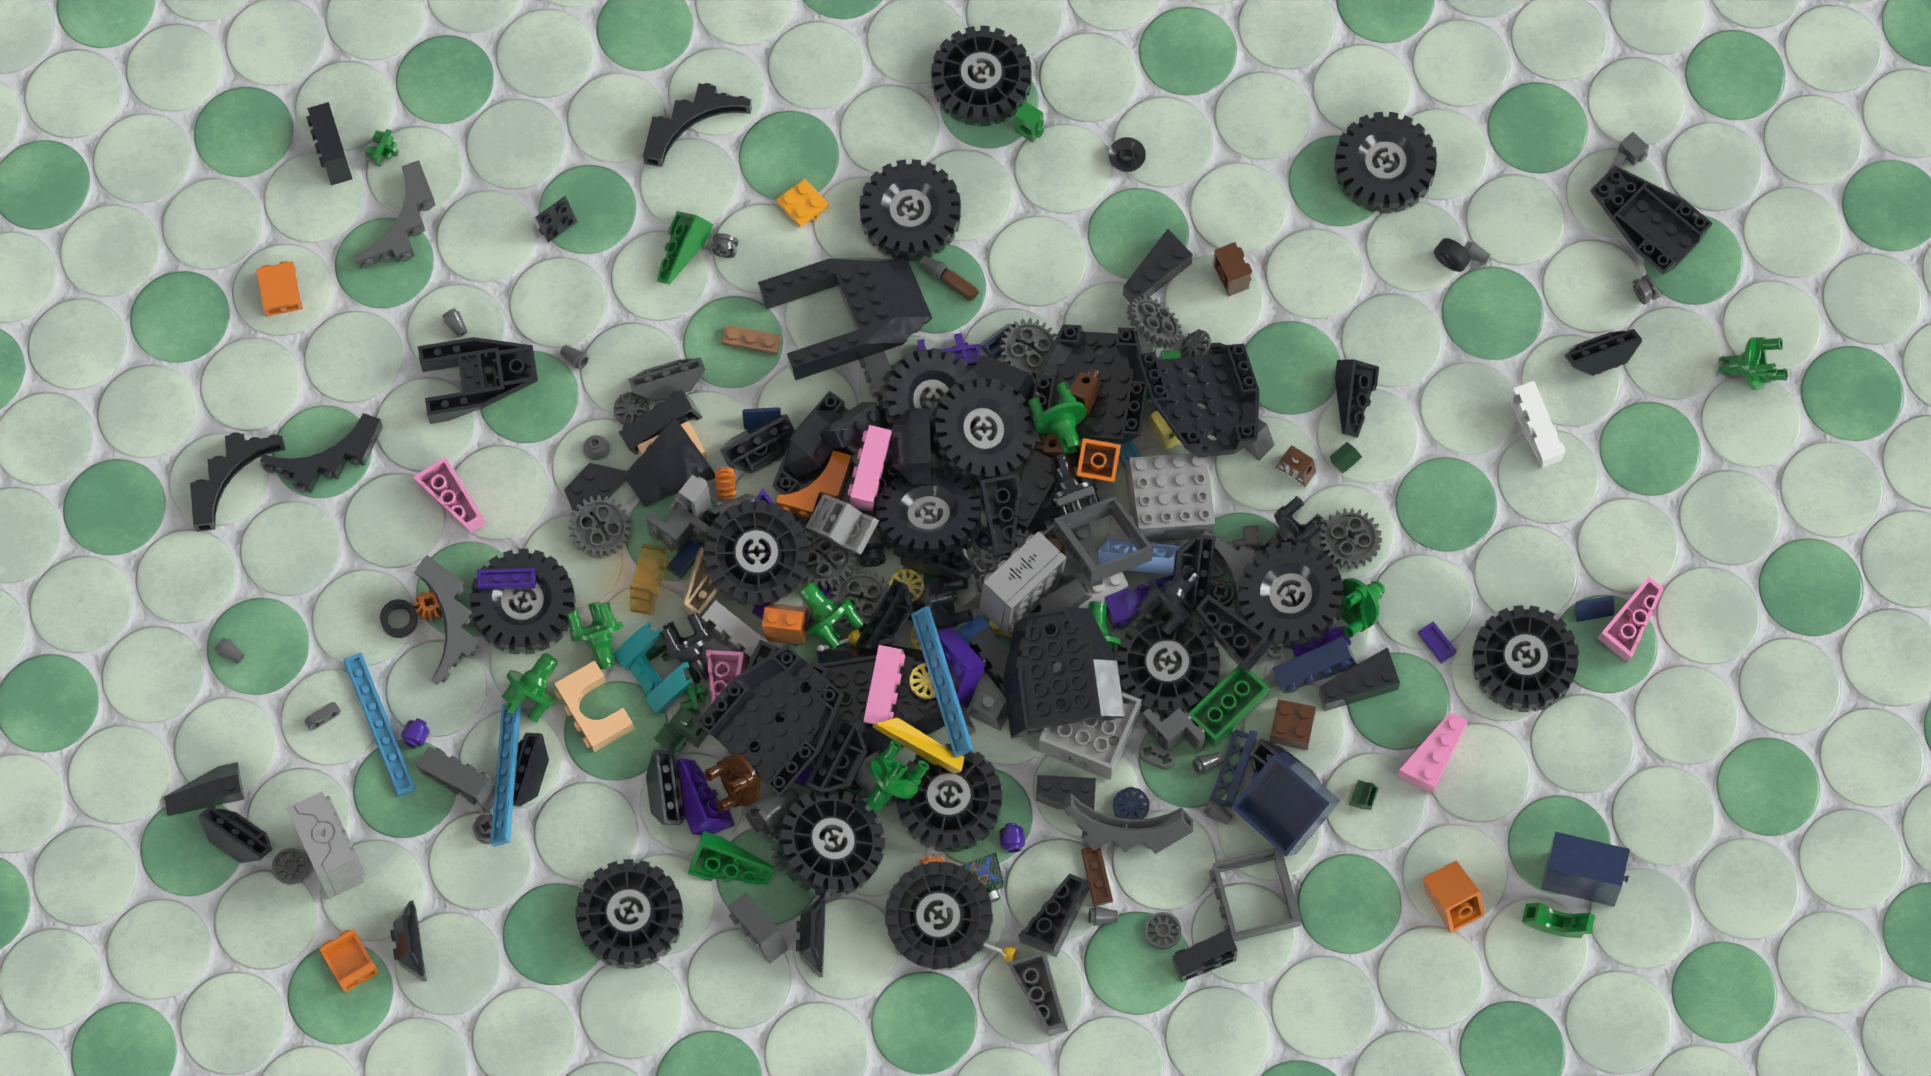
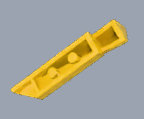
M894 718L875 723L872 726L932 764L940 765L953 774L961 772L964 762L963 756L959 758L954 757L953 752L947 750V747L901 719Z

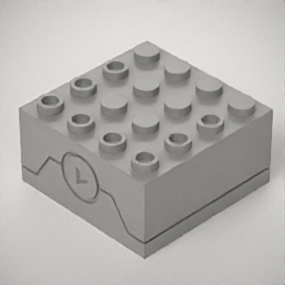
M1190 453L1132 457L1129 459L1125 473L1130 512L1134 523L1138 528L1142 529L1148 541L1157 542L1169 538L1171 540L1192 539L1198 534L1203 535L1205 531L1209 533L1213 531L1215 518L1206 457L1198 458Z
M1039 531L1035 535L1031 534L1021 548L1017 547L1007 561L1004 559L997 566L998 569L994 573L990 572L983 579L984 584L982 586L983 590L979 609L1006 635L1014 629L1016 621L1027 616L1040 605L1038 600L1054 592L1062 582L1067 557L1060 553Z
M1122 692L1125 718L1106 721L1104 718H1097L1044 728L1039 739V752L1112 780L1140 716L1142 700ZM1060 700L1057 703V709H1064L1067 704L1066 701Z
M322 791L286 808L329 899L336 896V894L339 895L364 883L362 876L366 874L329 796L325 797Z

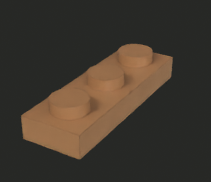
M726 325L722 345L777 355L781 335Z

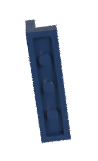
M1236 729L1234 730L1210 800H1217L1221 805L1229 808L1234 804L1250 759L1249 753L1254 748L1258 732L1250 730L1248 734ZM1237 736L1247 739L1245 746L1237 747L1235 743ZM1238 753L1240 757L1239 763L1232 766L1229 757ZM1232 771L1234 775L1233 780L1225 783L1223 774ZM1225 788L1228 793L1226 799L1216 798L1217 791Z

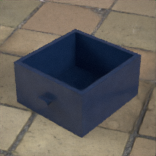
M1287 752L1274 754L1260 772L1257 771L1250 780L1252 782L1231 808L1287 857L1297 854L1341 800Z
M1555 832L1547 858L1541 889L1615 906L1623 881L1625 883L1628 882L1629 876L1624 875L1630 849Z

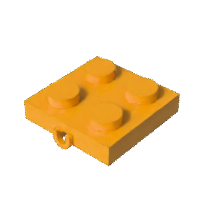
M806 179L791 187L790 190H787L786 193L776 199V203L799 228H802L811 220L815 221L819 214L829 208V203Z

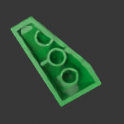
M676 212L669 228L668 234L671 237L669 243L665 245L664 250L667 251L666 258L661 262L657 282L667 285L672 283L706 242L711 234L712 223L694 214Z
M703 831L687 874L708 881L723 879L724 882L737 880L744 883L768 885L775 867L728 840Z

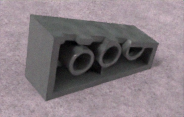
M428 746L416 763L419 771L442 786L446 783L445 786L456 795L460 792L469 803L475 805L477 802L484 812L489 813L494 804L495 786L491 781L492 778L485 772H481V774L476 772V769L469 764H461V761L454 756H446V753L441 749H433Z

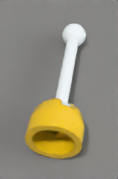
M860 629L850 632L847 639L840 640L839 645L847 642L855 645L861 636ZM818 645L817 651H822L829 647L828 645Z
M987 943L984 944V947L1001 953L1003 960L1006 962L1014 961L1016 958L1017 948L1007 946L1004 949H1000Z

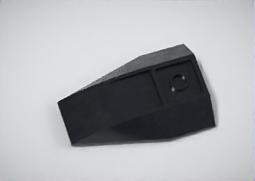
M1616 165L1590 190L1591 194L1633 250L1663 275L1675 269L1699 244L1713 224L1686 200Z

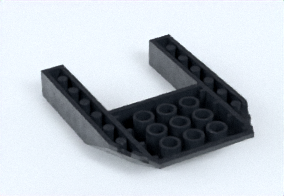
M829 258L758 282L766 309L838 286L856 329L855 331L787 353L789 367L795 381L901 346L908 341L907 338L910 335L917 333L924 324H927L932 319V315L908 260Z

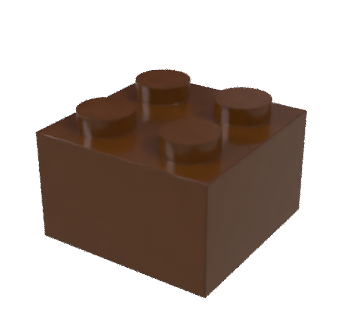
M1236 242L1214 250L1213 266L1228 297L1249 289L1252 269L1249 263H1245L1243 250L1241 247H1237Z
M1278 699L1270 742L1308 750L1316 707Z

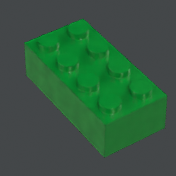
M1237 666L1188 714L1192 717V722L1204 730L1205 739L1215 748L1269 696L1270 688L1251 670L1245 675Z

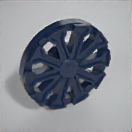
M1127 787L1120 790L1114 797L1113 811L1118 818L1126 819V816L1130 814V819H1136L1134 817V813L1139 816L1137 819H1144L1149 812V799L1139 788ZM1132 792H1136L1135 796L1132 798Z

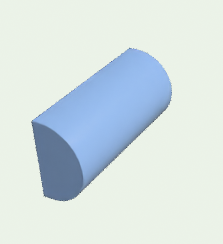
M1107 538L1097 554L1100 564L1137 551L1131 541ZM1151 543L1154 550L1152 552V561L1126 570L1173 576L1175 554L1182 546Z

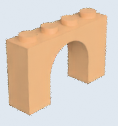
M595 661L554 683L556 688L554 691L555 696L559 701L563 700L566 705L563 707L568 717L572 715L575 720L573 722L575 729L578 733L582 732L584 744L587 748L591 747L593 752L635 730L624 708L600 720L589 719L580 712L579 705L584 695L606 683L605 677Z

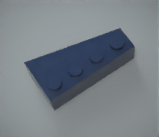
M1341 637L1272 669L1281 690L1284 693H1292L1300 687L1347 671L1356 666L1357 662L1349 644L1344 637Z

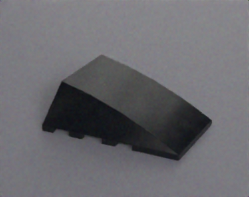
M675 416L667 427L658 434L659 436L646 448L641 457L639 456L623 475L644 506L677 494L692 475L697 478L702 477L706 481L715 479L714 471Z

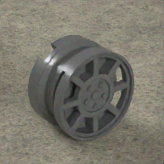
M724 233L713 235L714 243L710 247L711 253L722 258H734L737 252L735 248L738 246L739 240L732 235Z
M1646 274L1641 279H1636L1632 282L1633 284L1635 283L1633 289L1642 304L1645 305L1651 299L1659 298L1657 286L1650 275Z
M492 814L479 815L473 824L475 837L483 844H490Z

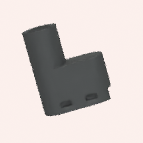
M1259 525L1244 526V538L1232 540V545L1236 547V550H1239L1242 545L1251 548L1262 547Z

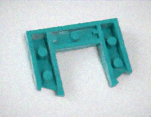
M647 622L629 637L613 655L623 669L629 668L648 696L645 700L655 714L666 712L692 684L693 680L686 681L684 670L689 668L688 662H683L662 681L645 657V653L661 637L659 632L664 629L658 628L656 632L649 628L652 623Z

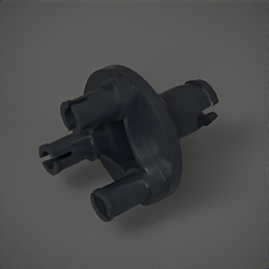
M1066 453L1051 458V463L1057 477L1056 488L1058 492L1046 497L1047 502L1051 501L1053 507L1060 509L1066 515L1069 513L1067 506L1058 508L1055 500L1093 486L1095 492L1087 497L1089 505L1100 502L1097 494L1096 479L1082 482L1081 477L1076 476L1077 473H1075ZM1080 499L1069 503L1072 512L1076 511L1077 508L1078 510L1083 508Z
M1296 496L1286 506H1282L1274 512V518L1279 527L1276 534L1261 547L1262 553L1265 554L1266 548L1274 544L1276 548H1280L1281 542H1291L1292 546H1297V542L1307 543L1308 548L1311 549L1313 545L1310 540L1322 531L1321 526L1325 524V520H1322L1321 515L1317 513L1306 524L1297 522L1292 515L1305 504L1300 497Z
M1189 565L1185 566L1173 580L1167 581L1163 585L1150 578L1147 582L1150 587L1146 592L1147 595L1136 605V608L1145 615L1148 612L1151 616L1152 613H1156L1163 605L1168 608L1172 615L1161 626V629L1168 635L1191 615L1183 602L1186 600L1187 592L1199 580L1200 575L1194 572L1187 579V576L1193 571V568Z
M939 577L930 578L925 585V596L922 599L912 601L914 606L912 613L925 606L930 607L935 626L939 630L971 622L973 614L970 609L955 613L954 602L957 601V597H953L957 595L956 591L968 588V581L959 579L943 581ZM911 615L908 618L909 621H913Z
M698 612L687 617L694 631L693 635L684 638L680 636L674 621L663 625L664 630L659 632V635L666 646V652L661 655L663 661L677 658L680 663L688 662L689 668L687 670L693 682L698 684L701 678L697 670L701 672L704 680L709 678L708 668L702 658L703 649L701 646L708 642L712 636L707 627H704Z

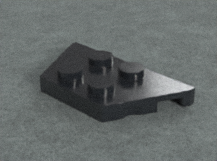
M589 463L564 489L572 511H578L576 508L577 504L583 507L582 501L584 499L589 503L590 496L593 497L594 501H596L598 495H600L603 501L606 496L609 499L626 481L623 477L626 471ZM588 519L582 520V525H584L588 521Z

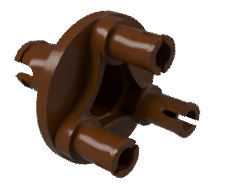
M730 754L717 762L715 766L704 771L708 781H712L720 776L728 794V797L716 802L719 812L723 813L732 807L736 808L740 805L746 807L758 801L760 796L759 781L762 779L757 776L752 765L744 757L738 754Z

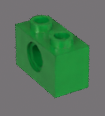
M1024 102L1014 115L1015 132L1034 142L1044 132L1043 112Z

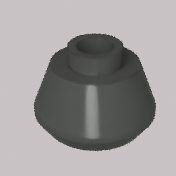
M593 435L584 442L583 451L589 459L599 460L607 455L609 444L604 437Z

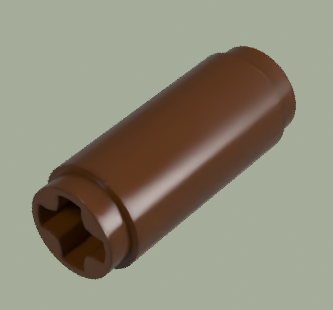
M949 269L941 278L946 285L967 300L973 301L979 293L977 287Z

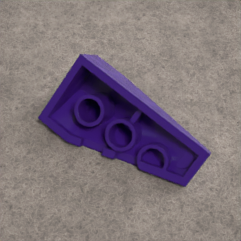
M1173 576L1160 578L1156 581L1163 585L1165 582L1173 580ZM1143 583L1132 591L1126 588L1105 597L1104 603L1107 604L1106 615L1113 630L1126 628L1129 626V623L1142 614L1136 608V605L1147 595L1146 592L1150 589L1149 586Z
M680 758L678 760L685 817L692 835L701 836L703 831L715 834L733 827L735 822L730 810L728 809L723 813L718 811L716 807V802L719 801L716 797L718 793L715 789L712 790L706 782L707 779L696 761Z

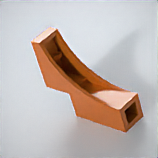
M833 450L827 467L811 485L791 494L778 495L776 504L782 506L781 509L785 512L788 510L790 513L797 514L800 518L808 519L811 518L823 494L840 500L851 468V455Z

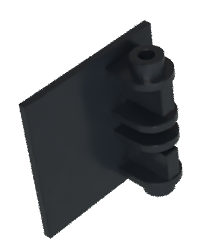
M566 196L535 217L540 226L538 230L541 235H544L548 243L578 222Z

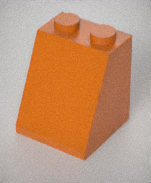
M1083 438L1076 476L1114 483L1121 445Z
M775 603L765 607L762 628L766 640L805 645L807 634L805 628L809 623L810 608Z
M1457 860L1422 878L1427 895L1450 933L1485 916L1480 891Z

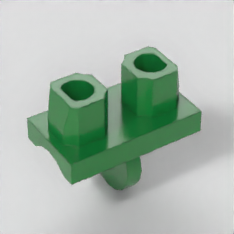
M386 129L385 132L376 130L373 142L379 145L377 148L369 145L366 150V156L374 160L375 165L379 167L384 158L390 160L391 156H398L399 154L398 149H396L397 143L393 141L394 137L389 129Z
M691 684L679 696L680 698L688 695L690 700L680 704L691 713L694 712L697 716L701 714L697 699H700L701 703H705V696L709 694L707 688H701L700 684L695 685L696 691H694Z

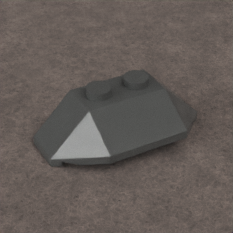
M701 357L679 359L643 370L634 377L629 378L628 381L632 392L654 402L663 401L670 398L669 396L675 391L682 390L684 393L692 391L705 372V367Z

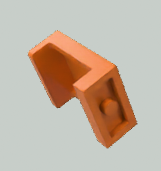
M283 261L272 266L264 265L256 269L266 317L303 309L296 277V268L293 261Z
M354 929L342 932L333 941H326L319 949L344 993L379 973Z

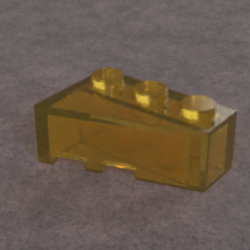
M648 544L642 545L630 587V612L653 616L656 600L660 592V582L664 578L663 569L668 564L669 557L666 556L665 547Z

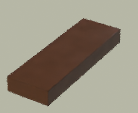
M1091 847L1081 849L1093 905L1099 906L1113 903L1101 847L1095 851Z

